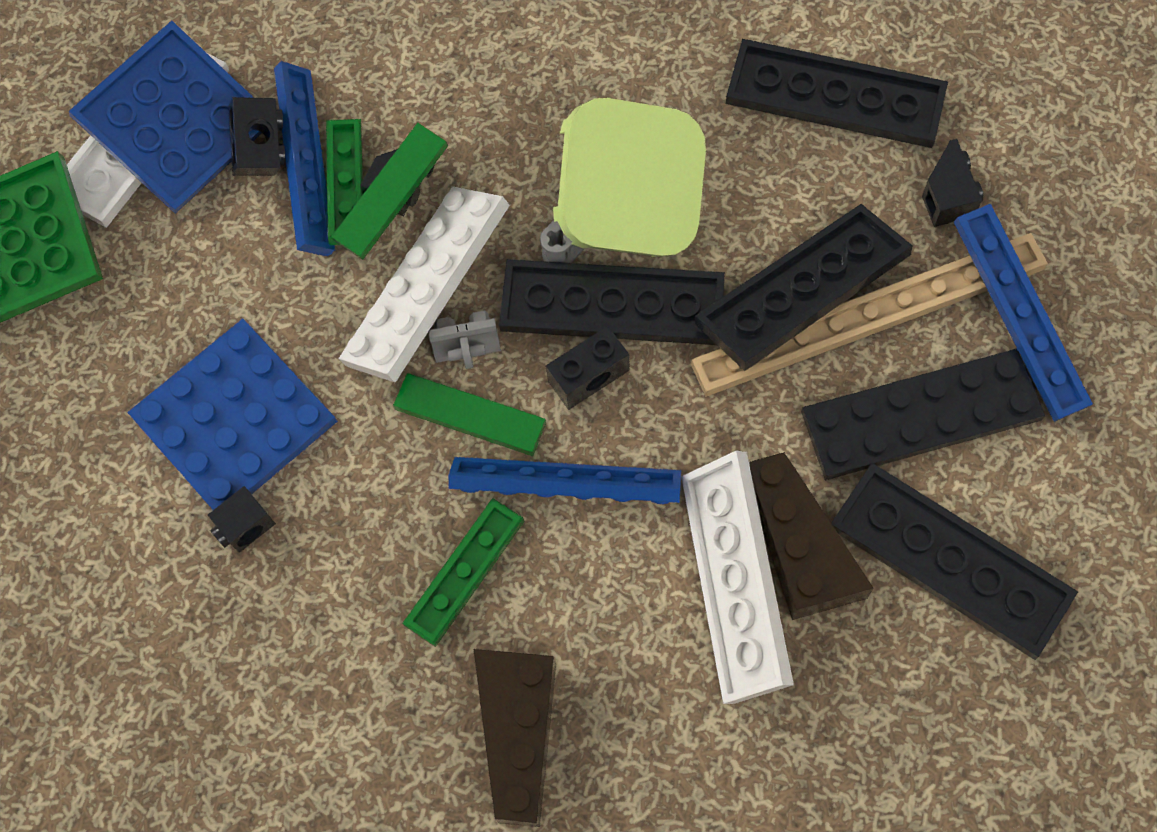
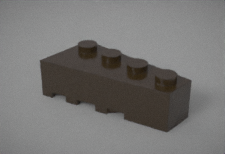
M785 452L750 461L749 466L763 534L792 620L868 599L874 589Z
M473 649L495 820L499 824L540 827L556 674L555 658L549 655Z

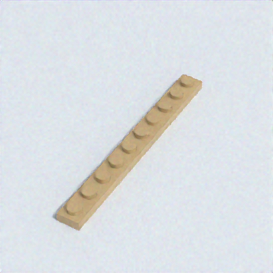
M1032 233L1010 240L1027 276L1045 270L1048 262ZM967 256L840 304L746 371L734 362L721 348L692 359L691 366L705 397L987 292L988 290L971 256Z

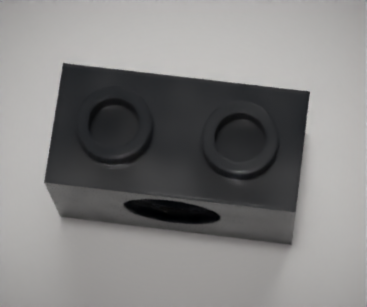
M232 97L228 106L232 175L275 176L280 169V165L285 164L284 144H279L278 131L283 129V114L281 109H276V98ZM252 130L262 132L266 138V143H254L249 137V132Z
M607 326L545 367L548 383L567 409L570 410L630 371L629 353L609 326Z

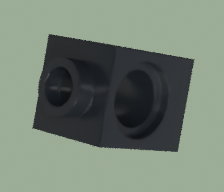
M245 486L208 514V517L216 525L210 530L224 548L231 544L239 553L276 524Z

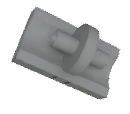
M485 310L473 312L469 316V323L455 325L454 319L450 317L436 319L434 329L429 330V338L436 363L464 359L465 368L471 369L473 368L472 357L501 351L495 318L490 319Z

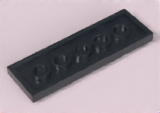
M742 38L725 104L933 148L948 81Z
M860 204L695 316V325L746 371L909 257L913 245L864 205Z
M506 259L499 328L501 332L591 337L609 326L618 339L716 345L695 325V316L723 297L725 272Z
M1017 348L805 406L801 410L825 481L868 469L871 463L880 466L1042 421L1045 417Z
M871 463L831 523L839 535L1034 660L1040 656L1078 594L1077 590L874 463Z

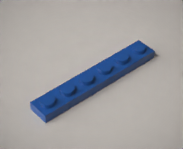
M280 61L274 67L279 109L282 110L283 114L282 136L285 147L297 250L329 256L335 251V245H329L327 186L311 70Z
M988 204L957 217L954 224L1053 421L1056 422L1093 405L992 205Z
M454 457L448 480L449 489H460L467 493L494 491L503 495L527 493L536 494L540 497L561 495L574 496L582 500L594 497L611 498L619 502L644 500L656 504H667L669 502L680 503L681 470Z

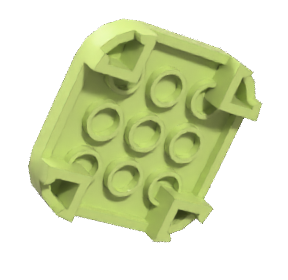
M594 98L576 107L568 118L563 120L560 134H564L558 206L553 207L554 222L558 221L563 234L572 241V245L584 249L595 248L649 255L651 257L676 255L688 248L696 237L699 226L706 156L705 136L699 124L689 114L677 109L612 98Z

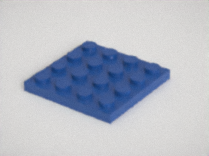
M171 20L70 109L69 114L73 120L176 214L232 162L228 111L232 97H254ZM252 130L249 132V137L254 141L262 132Z
M243 318L127 412L212 510L221 505L243 486L253 494L338 422L335 416Z

